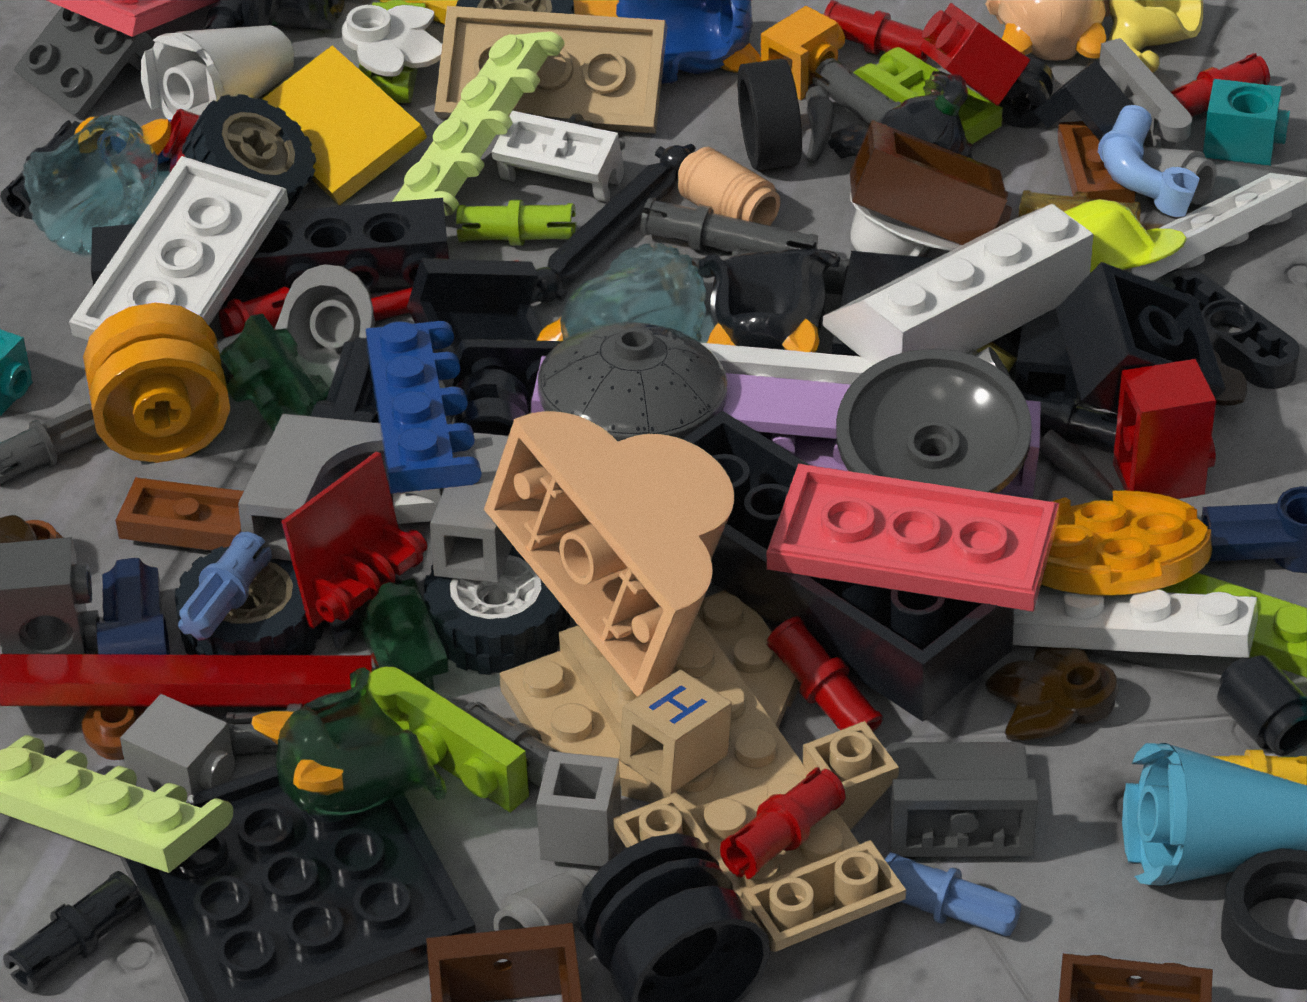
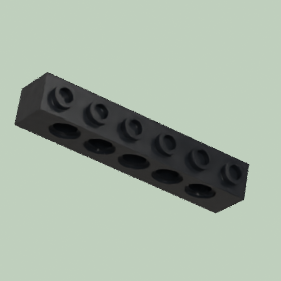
M443 197L283 211L221 307L227 306V303L233 299L245 302L275 292L282 287L290 289L293 282L307 269L324 264L341 266L351 271L360 278L368 289L369 294L396 292L412 288L421 258L449 259ZM135 224L92 227L91 276L93 286Z

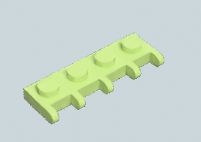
M548 31L516 35L509 34L495 42L489 51V59L476 78L463 88L461 92L462 99L449 118L435 130L432 137L433 142L420 161L407 171L404 177V185L392 202L443 197L445 216L452 215L459 205L458 200L455 198L456 194L468 177H477L484 168V162L480 158L496 135L508 132L513 124L509 117L510 113L524 93L535 91L540 83L537 73L548 56L558 55L565 46L562 37Z
M24 735L9 747L0 750V813L167 873L174 870L225 829L233 818V806L227 801L214 798L202 808L186 803L187 792L182 786L167 783L156 792L136 786V773L122 766L113 768L105 775L87 769L88 761L86 755L72 749L66 750L57 758L43 755V741L30 735Z

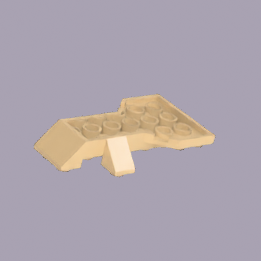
M724 590L703 599L672 674L681 669L733 702L728 755L671 795L619 761L622 796L645 801L649 804L613 818V828L626 848L653 836L674 833L699 838L713 853L719 862L720 868L731 880L733 890L748 905L767 933L770 951L777 952L906 899L905 887L873 842L869 840L859 844L850 831L891 786L893 779L898 778L899 767L865 721L804 744L803 763L779 731V725L787 706H792L798 692L799 681L775 652L767 647V638L772 632L758 612ZM579 625L559 632L560 651L499 673L501 692L521 723L528 724L538 730L541 735V741L563 753L619 758L623 706L637 698V696ZM816 767H820V771L826 768L833 772L844 786L845 802L810 828L811 833L806 842L794 851L783 850L751 879H746L745 875L742 878L737 877L727 868L720 855L721 842L728 836L734 835L757 816L756 812L761 803L773 794H786L805 779L806 775Z

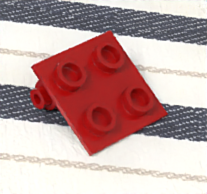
M377 451L281 521L308 625L312 628L324 620L333 622L336 619L345 621L350 618L354 610L369 599H374L380 595L382 588L387 589L393 585L396 579L395 574L400 576L409 568L418 566L423 561V553L427 550V542L421 533L414 529L408 532L399 529L382 455Z

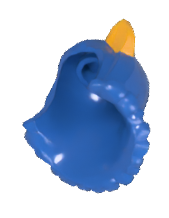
M619 0V3L616 5V15L618 17L666 21L668 28L661 84H673L677 81L678 70L700 74L722 68L738 73L741 64L761 61L760 54L749 43L753 27L751 0Z

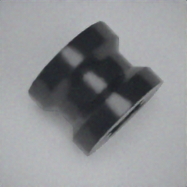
M1028 57L1031 61L998 105L1003 108L1002 121L1013 127L1027 128L1042 122L1033 111L1053 93L1054 75L1052 70L1043 61L1034 57Z

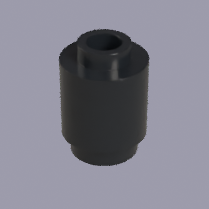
M1265 655L1252 658L1242 657L1226 668L1220 678L1221 686L1218 690L1217 701L1260 748H1270L1276 755L1283 756L1294 752L1307 741V697L1269 657Z

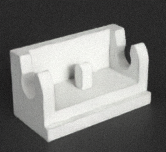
M517 111L511 112L509 117L513 124L506 134L499 136L491 152L493 160L497 162L501 179L514 182L516 179L514 167L591 183L596 200L610 201L608 182L620 185L625 174L618 133Z

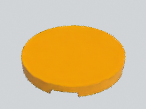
M1125 490L1113 491V501H1091L1071 506V501L1067 497L1057 499L1052 502L1059 503L1058 523L1041 585L1060 591L1086 595H1126L1165 588L1192 577L1205 567L1212 552L1211 529H1208V526L1197 518L1196 508L1186 502L1161 494Z

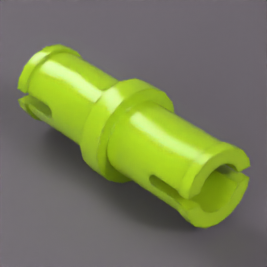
M509 200L508 206L458 205L456 224H462V228L456 229L459 242L470 240H509L510 246H523L525 240H568L576 233L577 222H571L572 217H576V209L574 203H567V205H524L523 200Z

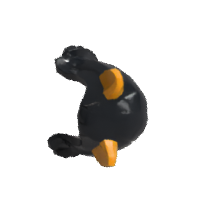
M825 249L783 250L780 253L776 251L756 252L733 256L722 260L716 254L703 257L698 263V273L703 278L714 277L709 306L714 329L710 333L707 343L815 353L820 342L818 334L823 323V316L825 315L823 274L829 267H838L841 258L837 253Z

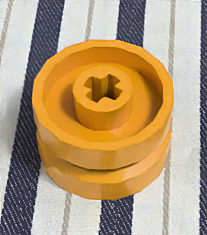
M155 302L131 306L106 318L90 335L83 360L96 433L111 450L131 460L159 463L182 459L207 447L223 430L230 412L228 390L221 366L216 335L203 317L182 306Z

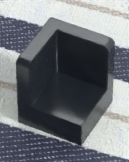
M1095 60L1063 84L1033 112L1049 128L1074 110L1100 141L1106 133L1112 130L1122 108L1133 104L1097 60Z

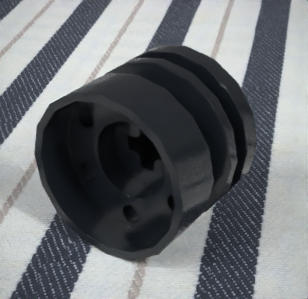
M680 833L653 836L622 850L604 864L583 890L577 909L581 933L586 941L595 949V955L599 962L611 972L613 984L624 1002H740L760 980L770 957L767 933L748 905L733 890L731 880L720 868L719 862L713 853L699 838Z

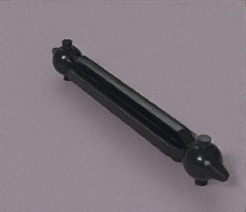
M693 144L686 146L673 145L666 149L660 146L655 152V156L660 159V163L648 165L549 257L547 267L536 269L539 278L530 304L538 301L550 302L555 299L562 302L568 293L562 289L563 284L575 281L641 219L642 213L646 214L649 212V210L644 208L649 198H655L657 201H660L673 189L675 179H678V170L681 163L689 154L695 152V146Z

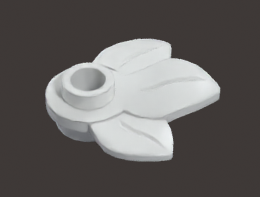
M362 5L348 13L346 21L342 26L343 42L349 48L356 50L359 63L375 74L398 76L402 72L404 65L410 68H422L441 60L442 43L425 31L434 19V11L431 9L401 5L386 10L376 5Z

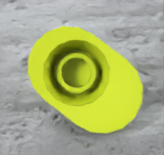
M1098 199L1064 211L1093 233L1090 272L1100 262L1122 270L1157 262L1176 253L1184 246L1187 240L1183 232L1174 229L1156 228L1145 230L1129 208L1115 201Z

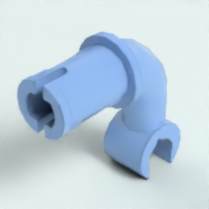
M1138 105L1125 106L1122 108L1112 130L1106 133L1098 144V153L1104 162V167L1113 181L1129 190L1153 198L1156 207L1161 212L1174 217L1186 216L1200 178L1186 168L1170 167L1161 172L1142 160L1144 157L1143 143L1152 123L1151 114Z

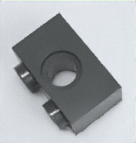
M72 537L0 543V645L2 653L90 654V650H98L97 622L100 621L98 610L87 611L86 603H92L90 568L88 563L77 564Z

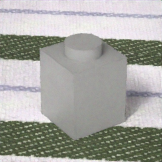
M160 694L120 737L125 766L136 773V786L156 792L167 783H173L184 787L187 796L229 782L236 769L228 723L163 694Z
M549 751L536 803L540 860L603 866L612 859L617 832L613 828V818L622 815L619 758Z

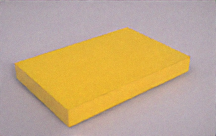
M333 45L262 98L273 107H279L285 111L291 120H295L302 127L301 131L310 139L312 143L311 150L312 153H315L316 162L313 165L315 172L312 180L338 205L345 202L427 138L425 131L418 121Z

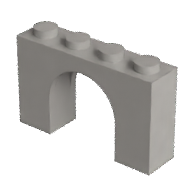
M282 414L238 502L241 532L255 533L266 541L253 557H257L263 548L270 547L271 559L292 561L281 521L376 451L382 455L388 481L379 423ZM474 433L475 442L469 450L453 452L452 454L453 458L470 456L479 461L482 475L477 483L468 486L404 493L419 495L438 504L430 522L434 576L498 583L512 544L484 511V507L508 436Z

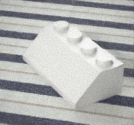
M1050 204L1011 220L824 315L823 326L872 365L893 355L921 349H946L968 354L972 349L977 350L1058 307L1090 274L1093 233L1057 206Z

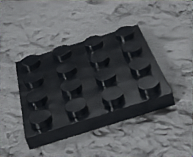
M371 732L187 796L186 803L200 808L214 798L227 801L233 806V818L225 829L170 873L120 856L129 878L137 886L135 892L140 895L144 912L185 1002H320L428 962L426 938L476 933V925ZM301 760H314L322 766L344 770L342 773L344 790L323 795L298 789L293 784L294 771Z

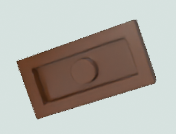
M1083 121L1059 122L1058 144L1075 205L1078 206L1085 202L1101 199L1115 201L1125 207L1134 206L1136 192L1113 181L1098 153L1100 141Z
M135 477L115 520L119 539L203 550H213L221 546L223 548L229 547L234 537L241 532L238 502L244 491Z

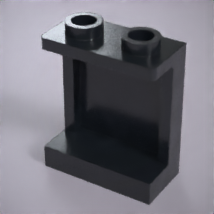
M421 258L407 308L415 324L445 321L452 326L454 334L453 343L447 348L433 349V353L452 352L459 359L460 372L453 379L442 380L445 388L455 387L459 381L470 373L482 369H499L517 377L524 383L530 397L533 396L541 357L547 356L551 350L563 341H537L543 328L530 303L539 274L531 261Z

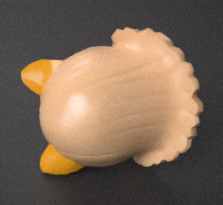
M987 0L985 3L990 15H995L999 23L1005 25L1002 39L1024 55L1031 53L1039 59L1063 61L1072 58L1078 52L1087 58H1100L1101 43L1106 42V34L1102 23L1104 18L1110 15L1109 0Z

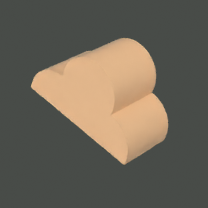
M543 411L514 419L484 511L638 697L671 676L711 583L713 570L711 559L732 511L734 490L729 476L717 460L700 447L686 440L662 434H642L617 441L606 430L585 418L564 412Z

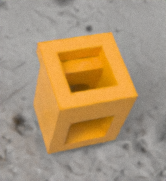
M806 5L761 33V61L787 60L794 78L798 99L802 100L806 97L808 86L813 83V77H823L815 72L820 63L829 58L838 60V50L845 44V35L838 22Z

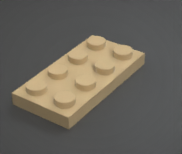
M447 6L434 112L438 118H449L462 99L461 92L463 88L476 78L489 59L488 54L491 47L500 38L509 34L516 35L550 31L561 36L565 46L558 55L547 57L537 73L540 78L539 85L534 92L524 93L512 111L560 118H570L572 114L577 113L581 114L584 120L592 121L593 127L597 129L656 134L668 28L666 21Z

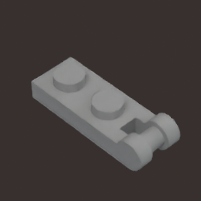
M1121 38L1101 43L1099 64L1133 105L1141 106L1151 114L1152 123L1144 142L1149 147L1189 150L1184 140L1188 139L1191 133L1192 116Z

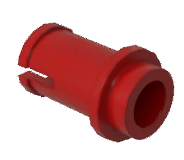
M282 287L275 292L245 302H241L239 299L230 300L227 303V308L219 311V323L225 338L250 330L255 326H259L262 333L274 330L290 289Z

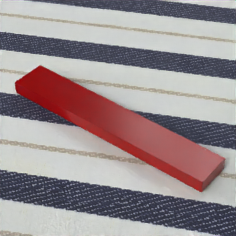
M0 654V706L149 707L160 694H163L190 707H287L288 704L300 703L303 704V707H353L356 705L369 707L372 704L368 699L366 681L372 672V655Z

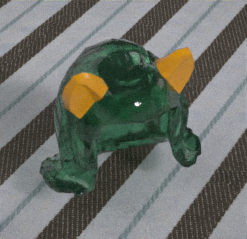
M364 667L350 673L351 689L318 697L306 703L295 712L270 711L252 717L251 724L254 729L278 745L276 769L279 785L286 796L302 811L319 816H341L359 813L380 805L398 795L421 788L430 791L437 801L446 798L448 792L446 782L431 765L417 736L408 729L403 730L376 703L370 690V671Z

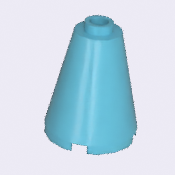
M1145 743L1136 753L1132 764L1144 765L1139 784L1126 783L1123 796L1122 828L1124 848L1128 862L1141 863L1144 873L1135 876L1139 883L1163 886L1234 872L1240 864L1254 855L1282 848L1307 851V785L1168 743Z

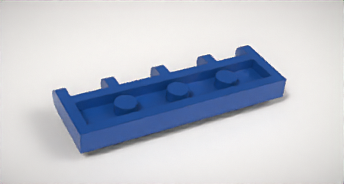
M445 321L416 324L393 322L384 327L366 328L367 352L391 494L473 485L480 480L482 475L480 463L476 458L470 456L453 458L452 454L453 452L469 450L474 445L475 438L470 425L466 423L447 424L445 416L458 415L465 411L467 408V398L464 390L459 387L440 388L439 380L453 379L460 372L457 355L452 352L433 353V349L447 348L454 341L452 326Z

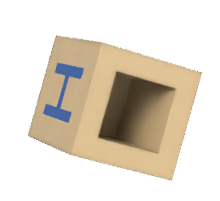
M681 669L623 706L619 761L671 795L727 757L733 702Z

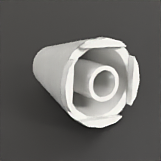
M271 25L169 32L152 40L155 42L153 47L144 51L141 59V82L146 101L151 110L160 108L166 119L172 120L174 114L179 109L201 115L210 102L213 100L218 101L224 95L232 97L243 94L254 99L262 97L291 73L294 65V49L288 37L281 30Z

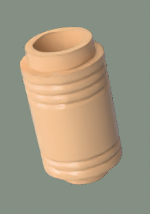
M703 147L689 154L679 167V193L695 205L699 206L701 204L713 207L712 209H714L715 214L769 226L775 220L780 208V196L776 192L773 183L712 147Z

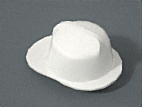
M852 203L856 211L850 236L851 244L857 251L925 257L932 248L952 251L962 246Z

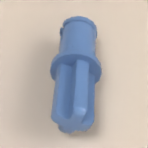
M240 532L234 537L231 545L218 562L209 564L201 571L198 588L180 610L179 615L181 619L178 622V627L183 634H192L197 640L209 638L231 609H237L246 602L249 596L248 587L272 558L270 547L263 548L256 559H253L258 549L266 542L262 537L251 532Z
M890 852L885 858L887 864L906 889V899L899 903L902 902L933 914L934 921L941 924L945 923L946 919L950 917L1002 936H1010L1013 933L1021 912V903L1015 897L963 880L961 870L954 867L950 868L947 872L917 863L893 852Z

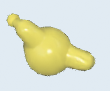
M1109 0L1110 15L1114 24L1108 41L1121 38L1150 71L1154 73L1160 65L1158 54L1150 50H1146L1143 53L1140 51L1146 46L1163 45L1196 37L1201 31L1203 22V0Z

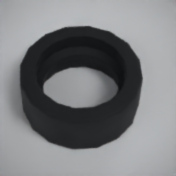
M774 59L741 64L738 70L737 82L738 105L744 143L752 168L759 171L798 165L802 157V125L796 86L787 60Z
M1282 848L1258 853L1240 864L1226 884L1221 920V940L1230 959L1250 977L1273 987L1307 989V939L1284 938L1269 932L1249 914V909L1258 903L1276 898L1297 899L1307 903V851Z

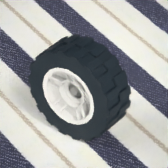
M513 545L498 583L434 576L433 565L431 566L430 575L425 577L423 596L429 640L433 647L436 646L438 648V653L444 660H451L456 663L457 668L465 671L471 669L478 671V674L491 675V673H501L555 653L560 643L559 632L566 630L567 625H570V614Z

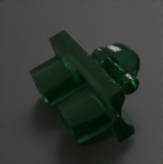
M258 314L248 318L241 334L221 351L220 357L234 376L227 385L228 393L233 400L243 402L251 399L274 431L282 414L311 416L315 404L319 400H327L330 388L321 375L306 374L295 359L298 356V344L286 328L274 329L264 314Z
M415 579L403 580L398 585L392 582L385 583L380 586L379 594L353 611L376 669L386 666L398 668L434 691L433 676L449 672L448 658Z

